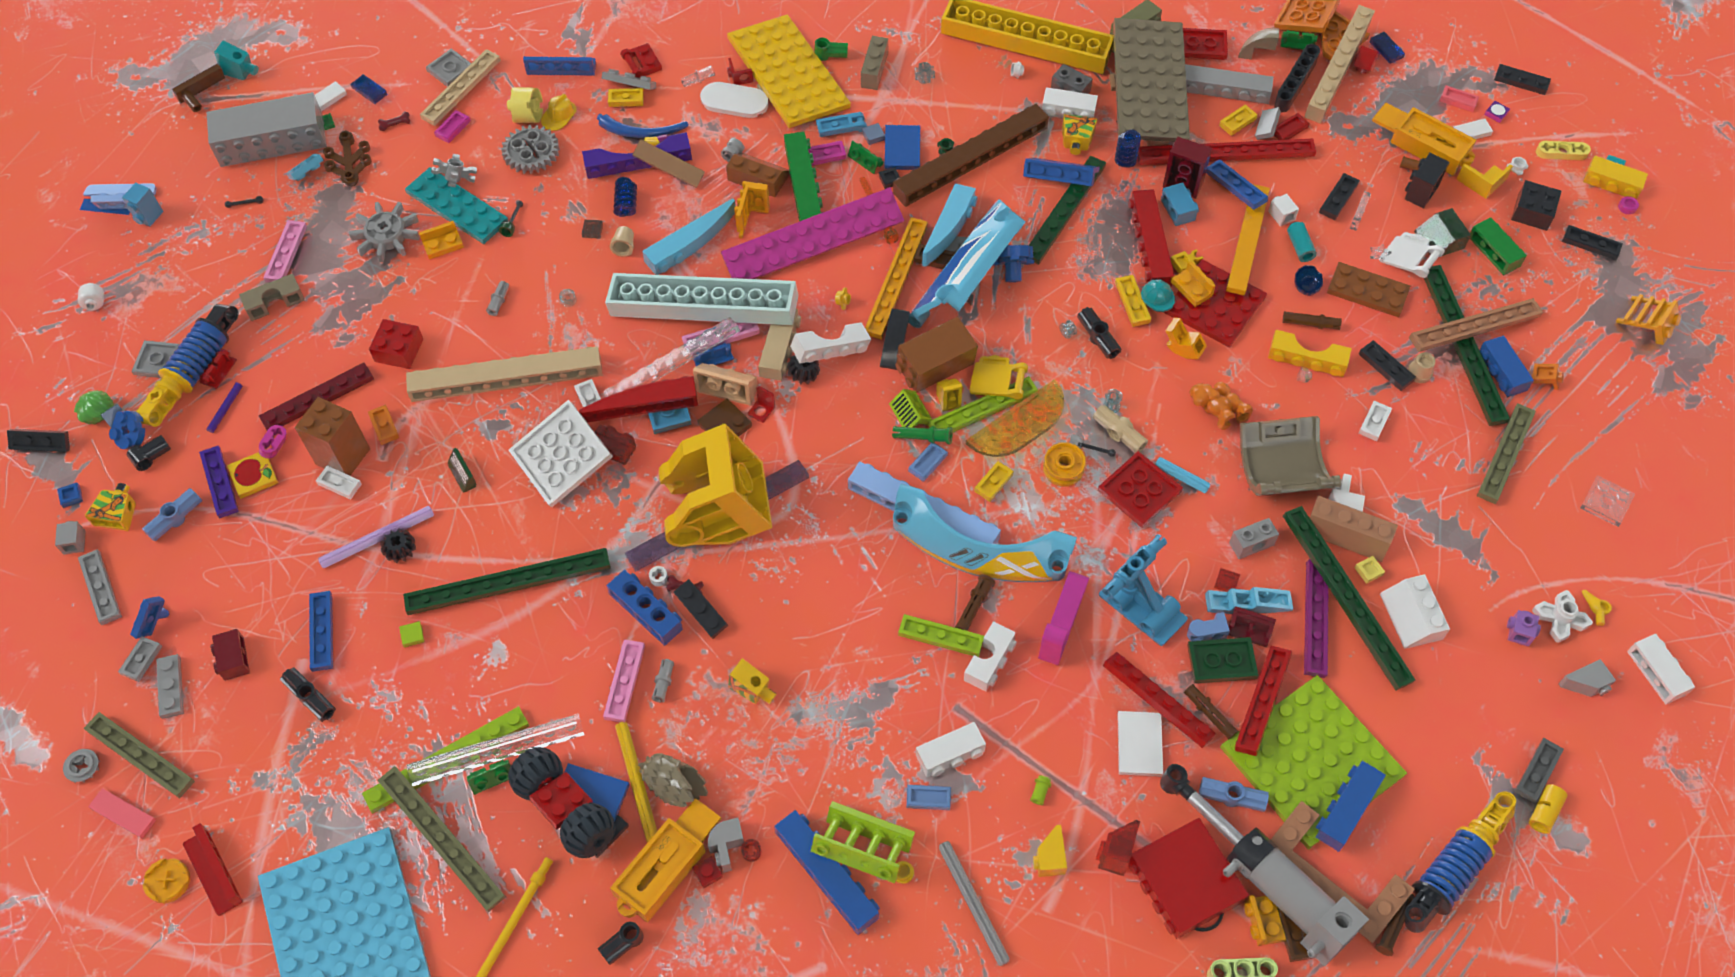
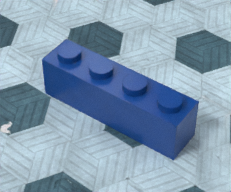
M1363 760L1358 767L1353 765L1347 775L1351 778L1348 784L1342 783L1337 791L1340 797L1337 801L1333 799L1326 809L1329 812L1328 817H1322L1316 826V829L1319 831L1315 837L1338 852L1347 842L1386 774Z

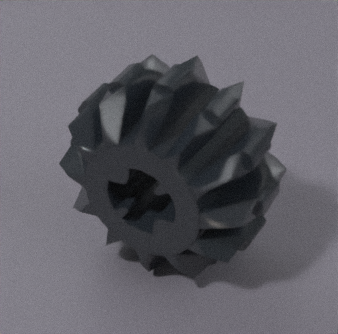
M795 355L791 357L787 365L788 376L793 377V382L798 380L800 385L803 382L807 385L811 381L814 382L820 372L818 360L810 363H799Z
M398 528L396 532L390 529L389 535L384 534V540L380 541V545L382 547L381 552L387 560H394V562L398 563L400 559L406 562L407 556L413 557L412 551L416 550L415 539L409 531H402V529Z

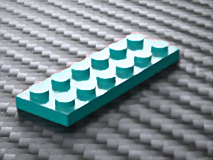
M431 167L405 188L408 195L447 221H454L456 227L482 244H485L499 231L503 222H509L508 217L456 184V187L448 186L449 181L445 179L444 175L441 173H431Z

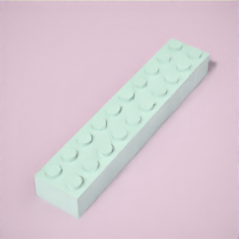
M613 273L605 304L610 316L793 325L799 294L796 281Z

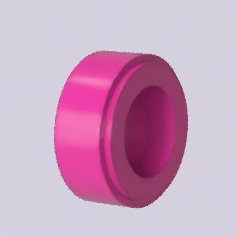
M1630 196L1623 197L1618 204L1619 210L1629 215L1634 214L1639 207L1638 201Z

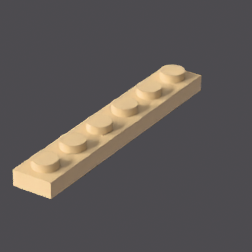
M486 49L420 113L421 119L435 126L501 61L500 56Z

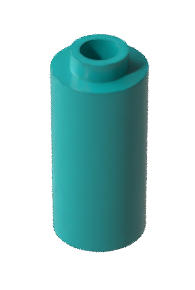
M1293 222L1290 224L1287 232L1299 261L1308 262L1313 260L1317 256V252L1303 222Z

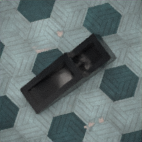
M891 309L880 367L897 370L895 364L897 362L898 347L905 343L910 311Z

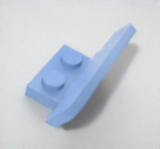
M93 184L87 186L83 195L91 196L90 202L99 209H127L122 197L134 184ZM141 184L145 187L150 188L154 195L156 194L157 189L155 184Z

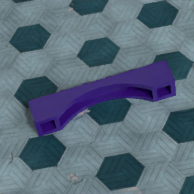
M687 132L669 135L664 141L655 146L683 161L692 160ZM600 148L582 151L588 179L651 168L653 166L633 157V153H614Z

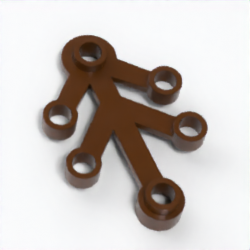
M345 130L339 135L344 157L335 153L332 147H326L323 149L324 156L332 160H327L324 163V167L327 172H333L340 176L343 184L353 187L358 183V174L372 163L370 155L365 154L370 151L371 147L368 141H361L358 144L359 149L352 155L351 145L354 144L355 139L351 132ZM360 159L361 162L353 169V164ZM334 161L345 166V171L336 167Z

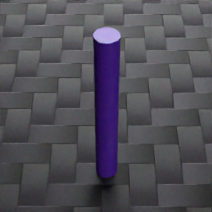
M236 382L208 425L206 429L208 432L214 433L243 387L240 383Z

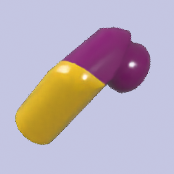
M668 135L645 137L644 141L656 146L664 141Z

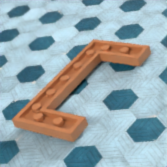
M1301 801L1275 833L1271 841L1336 903L1345 896L1369 918L1359 933L1373 943L1415 889L1395 874L1367 910L1293 851L1320 816Z

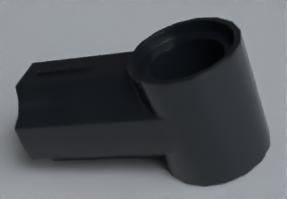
M162 435L143 446L135 445L131 447L126 455L138 471H145L151 467L154 459L171 450Z
M626 922L615 935L597 949L608 964L611 965L632 947L640 945L644 934L636 923ZM637 930L634 938L627 939L629 931Z

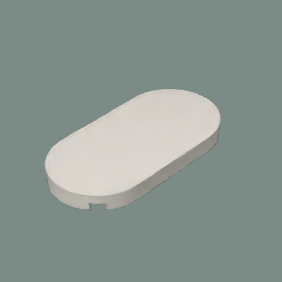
M713 82L706 85L700 93L702 104L707 110L712 112L755 118L758 117L757 115L765 113L768 109V97L762 90L757 88Z

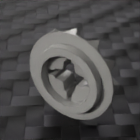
M77 750L71 753L65 760L63 773L68 780L74 783H85L86 779L93 778L95 771L99 770L98 763L100 760L92 750ZM85 763L88 767L80 770L75 765L78 766Z

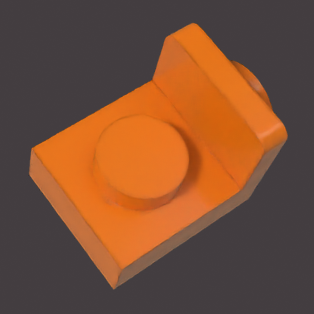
M1534 364L1532 373L1533 384H1553L1554 390H1559L1560 383L1564 381V372L1560 371L1559 364Z

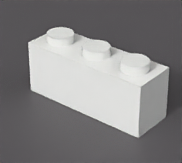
M1046 87L1042 110L1048 116L1063 118L1064 114L1094 118L1098 95Z
M1656 633L1635 642L1627 651L1665 705L1686 696L1695 688L1691 678L1686 675L1680 667L1678 660L1671 655L1665 643Z
M972 722L916 747V757L926 777L931 775L935 777L942 774L949 767H959L967 759L979 758L985 752L986 743L975 722Z

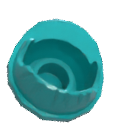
M1151 280L1143 286L1141 298L1151 309L1165 312L1169 311L1175 304L1174 293L1166 282Z

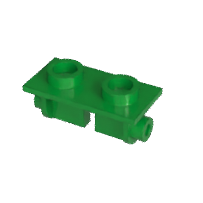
M1283 31L1280 47L1304 50L1307 45L1317 42L1318 35L1302 32V36H1299V32Z
M851 142L848 157L875 174L876 168L881 167L884 163L882 158L870 153L861 143Z
M501 759V761L489 765L490 769L487 771L485 768L471 772L467 776V782L474 795L509 780L508 773L511 765L508 759L505 761Z

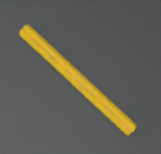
M620 722L616 724L615 728L645 838L649 842L656 834L657 828L644 781L642 780L640 767L638 766L639 763L628 723Z

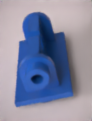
M723 343L713 347V349L697 351L696 354L692 355L696 366L702 363L718 365L734 360L729 343Z

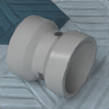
M731 138L727 143V147H724L721 151V156L729 162L734 154L742 153L745 147L740 140Z

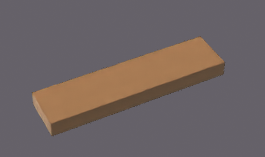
M641 139L632 154L633 157L695 188L698 187L705 174V171Z

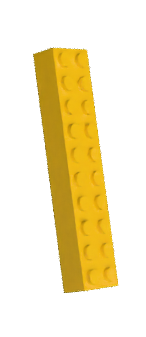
M949 0L941 18L942 34L1104 74L1113 50L1114 35L973 0Z

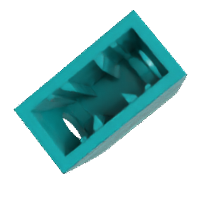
M224 40L214 51L216 61L224 75L245 80L249 74L255 76L258 73L259 67L251 63L250 56L246 51Z

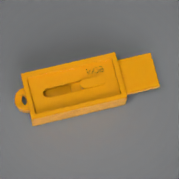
M1385 103L1372 119V122L1394 133L1390 143L1420 159H1426L1429 153H1432L1449 161L1446 172L1452 176L1464 164L1469 166L1474 161L1475 154L1472 152L1476 139L1414 107L1409 113H1406Z
M696 798L676 822L668 818L610 887L613 896L618 899L617 909L619 913L627 918L638 915L648 923L691 871L692 867L705 854L706 851L702 842L722 818Z

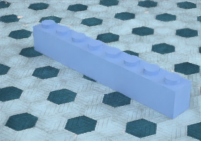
M860 461L848 478L849 490L892 511H895L896 495L900 484H909L903 480L899 481L889 473L881 472L872 465L864 464ZM923 490L932 509L948 526L974 540L990 544L998 543L1001 529L996 525L986 523L980 520L978 516L970 515L957 506L945 503L941 498L928 495Z

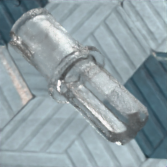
M710 65L702 70H695L694 73L681 78V83L684 87L698 82L702 83L703 80L715 76L714 69Z

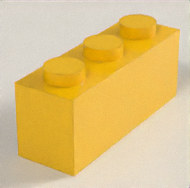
M1594 155L1583 182L1625 197L1630 196L1637 199L1643 190L1648 173Z

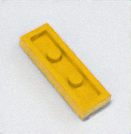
M1134 275L1115 278L1116 288L1132 327L1149 324L1151 317L1141 298V292Z

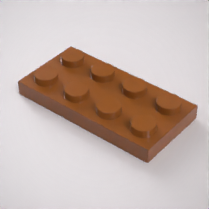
M1338 262L1327 294L1399 318L1411 285Z

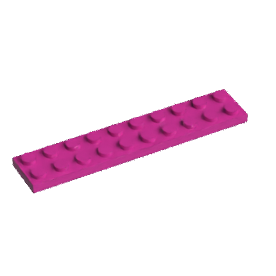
M891 187L728 248L721 251L731 278L756 279L903 223L904 218Z

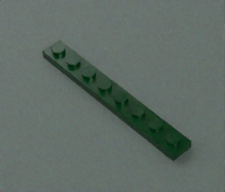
M1090 155L1084 165L1100 167L1099 172L1095 173L1094 183L1104 170L1106 162ZM1070 184L1029 244V246L1033 247V259L1031 260H1034V263L1038 265L1041 263L1092 186Z

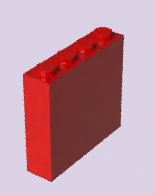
M1200 818L1131 853L1128 859L1130 871L1134 875L1137 874L1141 881L1140 886L1146 895L1149 894L1153 900L1152 906L1157 914L1162 915L1169 934H1173L1176 939L1244 903L1249 896L1235 872L1230 877H1226L1223 874V870L1229 863Z

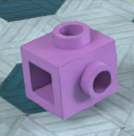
M1518 610L1514 616H1510L1507 622V628H1509L1508 641L1529 647L1540 633L1539 616L1529 611Z

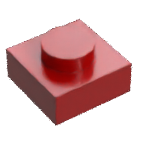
M712 856L692 867L703 889L723 878Z

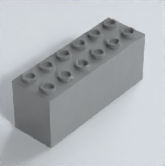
M313 92L206 112L208 142L220 167L327 147L323 114Z

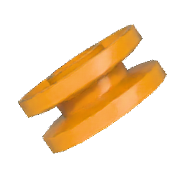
M1069 442L1054 444L1045 454L1043 472L1046 478L1054 485L1060 487L1072 486L1079 482L1084 474L1086 457L1083 451Z

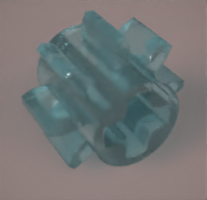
M928 62L919 63L918 68H914L915 80L922 84L930 83L931 78H935L934 66H931Z

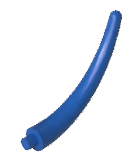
M599 114L597 116L599 126L611 133L630 138L668 135L683 130L689 125L687 121L664 127L640 128L622 124L607 114Z

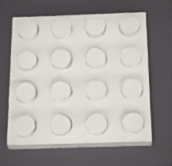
M569 400L509 449L511 455L550 507L555 506L613 457Z

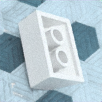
M1425 574L1404 579L1380 593L1404 649L1443 640L1449 632L1450 627Z

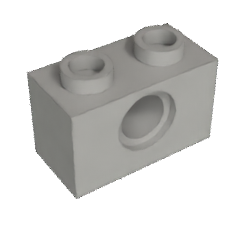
M1270 518L1233 531L1229 544L1238 559L1274 546L1279 533Z

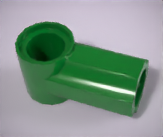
M818 38L815 40L814 52L821 61H825L829 57L847 58L848 43L830 42L826 38Z

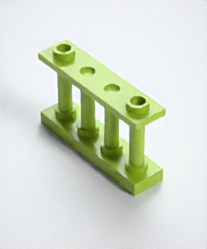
M832 801L826 821L830 825L824 836L815 833L811 852L895 883L900 867L895 862L901 851L910 852L915 832ZM838 827L851 831L845 844L833 840ZM859 835L872 839L866 852L853 847ZM880 843L892 847L887 860L874 855Z

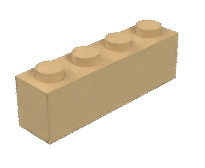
M797 308L793 325L770 324L758 366L759 377L782 381L783 374H787L788 358L791 359L793 353L790 346L794 335L797 333L796 328H800L801 317H799Z

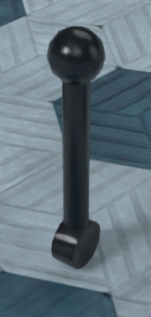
M257 196L255 199L243 201H226L224 205L226 208H230L234 205L254 202L261 204L264 200L262 196Z

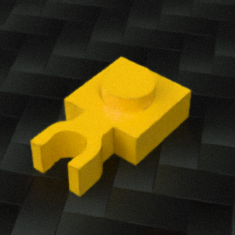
M1196 249L1189 255L1183 251L1171 256L1170 259L1175 270L1181 273L1186 270L1189 262L1192 261L1195 265L1199 264L1203 256L1195 257L1198 252Z

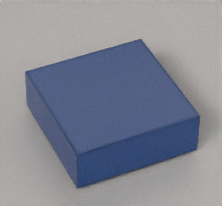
M77 482L57 489L60 505L63 508L83 502L81 488Z

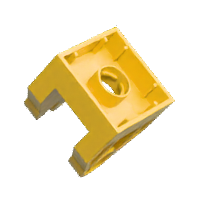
M726 424L683 440L669 460L659 467L660 484H664L671 494L688 493L675 512L664 520L665 539L669 544L677 547L732 544L772 528L763 461Z

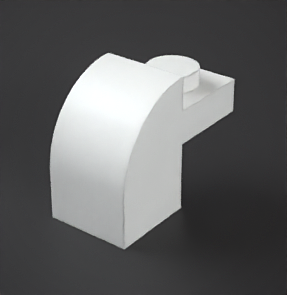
M1343 474L1341 487L1333 488L1328 499L1363 512L1365 496L1349 492L1352 475Z

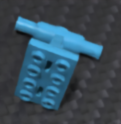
M1157 534L1148 545L1141 546L1114 573L1113 579L1099 592V596L1158 645L1163 646L1187 622L1188 617L1180 612V603L1174 597L1167 595L1163 598L1154 591L1144 571L1156 559V554L1167 544V540L1164 537L1160 540L1162 535Z

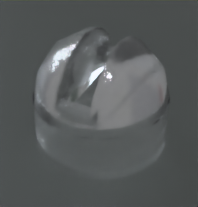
M1302 366L1297 374L1296 381L1308 383L1312 379V372Z

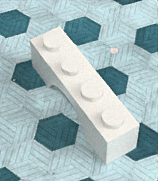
M862 322L845 325L840 338L833 340L822 338L813 331L796 333L790 347L799 363H810L816 360L866 352L871 338Z

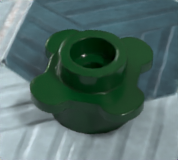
M949 138L939 141L937 143L939 147L938 153L941 155L954 148V141Z

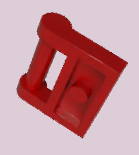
M649 43L632 49L626 48L620 52L621 57L626 60L632 73L637 78L662 70V65ZM633 57L637 58L642 67L641 69L637 67L632 59Z

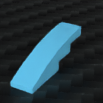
M1253 587L1250 590L1231 588L1228 592L1208 590L1205 593L1207 611L1211 613L1224 612L1232 614L1235 606L1258 614L1293 610L1291 592L1288 590Z

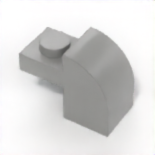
M739 817L720 822L711 830L708 837V848L710 854H715L717 867L722 866L723 873L732 871L728 849L745 845Z

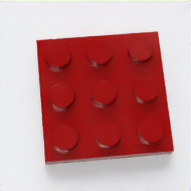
M1139 451L1098 486V491L1141 528L1183 490L1182 486Z

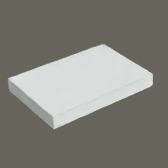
M1118 711L1119 775L1162 777L1161 714Z

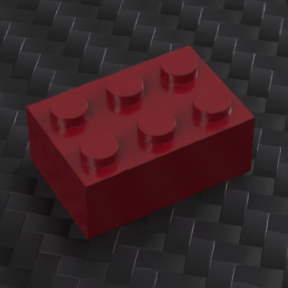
M1177 137L1170 151L1162 187L1165 188L1184 183L1186 189L1190 190L1191 197L1196 199L1204 183L1212 148Z

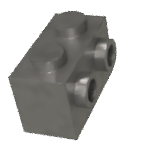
M1063 64L1052 76L1051 88L1089 94L1093 79Z

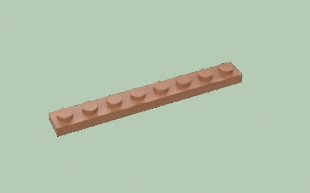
M1534 298L1416 331L1411 333L1409 339L1417 351L1421 352L1539 318L1544 312Z

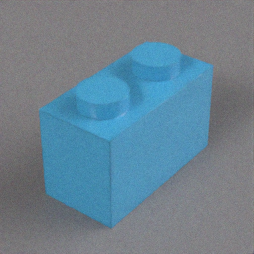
M136 182L122 197L126 204L125 207L133 216V220L140 225L144 224L151 227L163 213L151 189Z
M1184 183L1163 188L1161 201L1175 226L1195 221L1199 207L1193 201L1190 190L1186 189Z

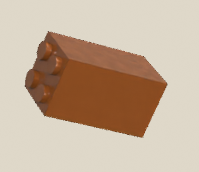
M957 316L899 345L895 365L900 374L903 373L908 387L918 393L973 365L978 345Z
M317 397L294 427L314 463L324 469L326 466H329L351 476L370 450L352 412L320 397Z

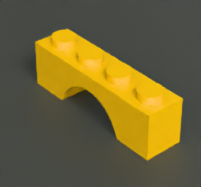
M1275 330L1268 358L1277 362H1285L1294 366L1329 373L1333 376L1344 377L1352 348L1332 344L1323 351H1310L1303 348L1297 342L1295 334Z

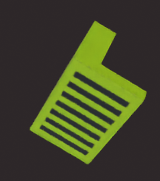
M903 389L889 403L902 427L914 428L918 424L928 425V422L933 420L916 391Z

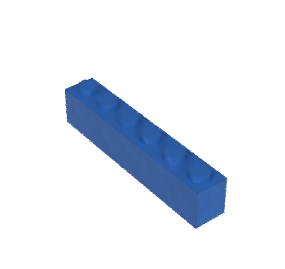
M794 810L774 826L776 835L855 933L860 935L879 919V906L872 898L869 900L864 893L866 891L858 881L854 882L850 877L852 874L846 865H840L834 860L811 852L815 833L819 834L817 830L813 832L808 826L810 822L804 814L799 815Z

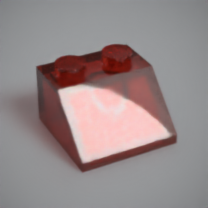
M1134 820L1108 833L1106 841L1101 840L1095 859L1099 861L1098 869L1124 876L1130 862L1140 821Z

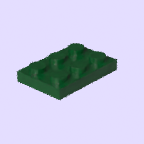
M1251 637L1188 641L1187 647L1194 683L1253 680L1258 678Z

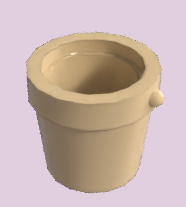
M626 226L617 228L609 246L612 253L620 257L632 254L634 249L633 230Z
M1422 352L1418 354L1414 361L1409 364L1408 370L1416 376L1414 382L1426 383L1432 378L1436 361L1430 353Z

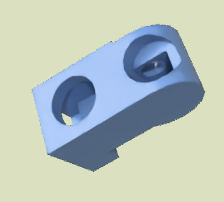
M1224 612L1216 613L1213 620H1193L1187 631L1188 639L1190 641L1226 639L1230 630Z

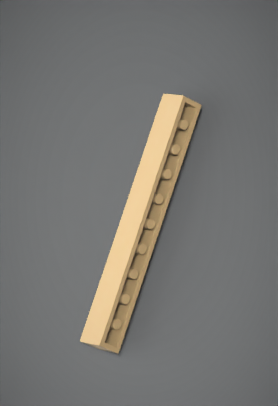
M586 347L583 349H569L567 351L549 352L539 355L532 354L524 357H511L509 359L480 363L474 362L466 365H453L451 367L422 371L415 370L406 373L408 396L411 402L598 377L603 376L599 348Z

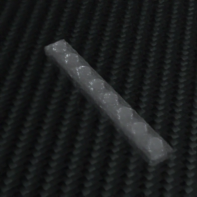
M731 317L722 320L719 324L705 330L699 336L688 340L682 346L673 349L665 356L639 369L633 375L605 389L604 392L599 394L600 398L602 399L635 386L657 381L740 331L738 325Z
M575 714L407 764V771L412 786L516 756L533 747H546L582 736L584 732L579 714Z

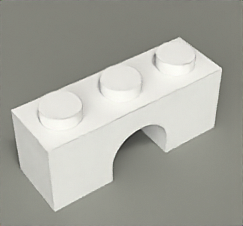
M993 621L983 639V647L990 650L993 656L988 659H981L974 655L964 672V681L985 692L989 686L993 687L998 678L996 674L998 669H1003L1008 658H1006L1008 651L1012 652L1016 646L1017 641L1014 640L1016 632Z

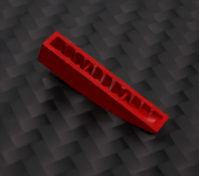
M683 376L671 380L664 379L635 386L602 398L580 409L579 413L588 423L698 406L694 376Z

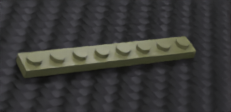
M396 766L377 780L487 912L491 911L506 898Z

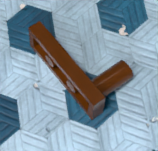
M217 63L174 87L172 90L180 104L185 101L193 112H198L201 110L202 105L194 96L225 79V76Z

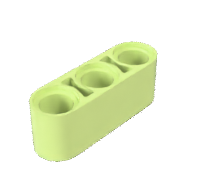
M1271 958L1219 959L1211 964L1207 971V977H1218L1214 973L1215 968L1221 969L1224 972V977H1244L1237 972L1238 967L1246 970L1247 976L1245 977H1275L1278 972V966ZM1261 966L1267 967L1269 969V976L1264 975L1261 972Z

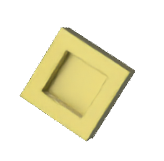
M1374 556L1357 563L1354 567L1366 584L1383 576L1385 573Z

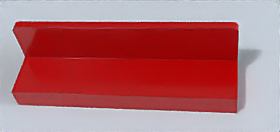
M199 823L192 827L195 836L183 842V846L216 915L221 916L243 903V900L208 829Z

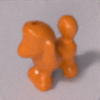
M1217 382L1214 388L1209 384L1198 383L1189 391L1195 406H1202L1207 414H1212L1218 418L1217 426L1221 430H1226L1231 426L1229 422L1231 418H1236L1239 424L1246 423L1253 412L1251 405L1242 402L1237 394L1231 393L1230 387L1224 382Z

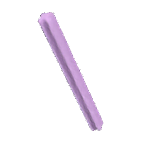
M426 506L319 557V563L322 568H326L384 540V534L389 535L390 529L394 532L398 528L402 529V531L433 517L434 513L430 506Z

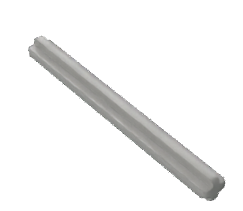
M949 841L940 844L939 850L999 966L1007 964L1010 958Z

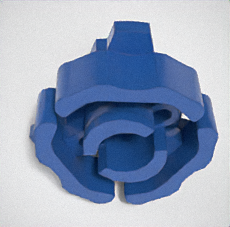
M1007 245L992 266L1005 265V282H1021V264H1034V260H1031L1033 259V247L1029 245Z

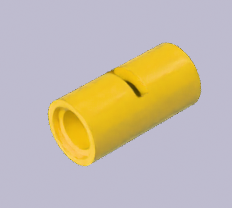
M1546 785L1528 822L1529 826L1537 832L1549 834L1566 801L1567 793L1558 786Z

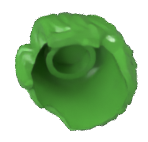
M89 391L80 396L75 405L74 412L77 413L79 421L95 425L104 420L100 414L113 407L114 403L104 391Z

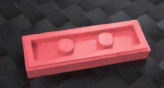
M103 788L88 806L91 810L143 839L156 821L152 816Z

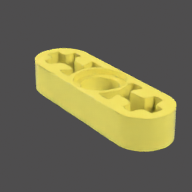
M1541 141L1536 149V154L1543 159L1585 160L1591 148L1584 142ZM1559 148L1567 150V153L1561 152Z

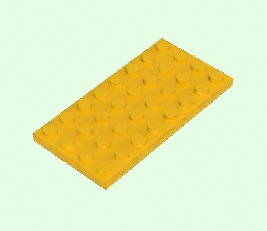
M788 14L727 33L728 40L747 68L752 69L753 77L788 128L851 107V102Z

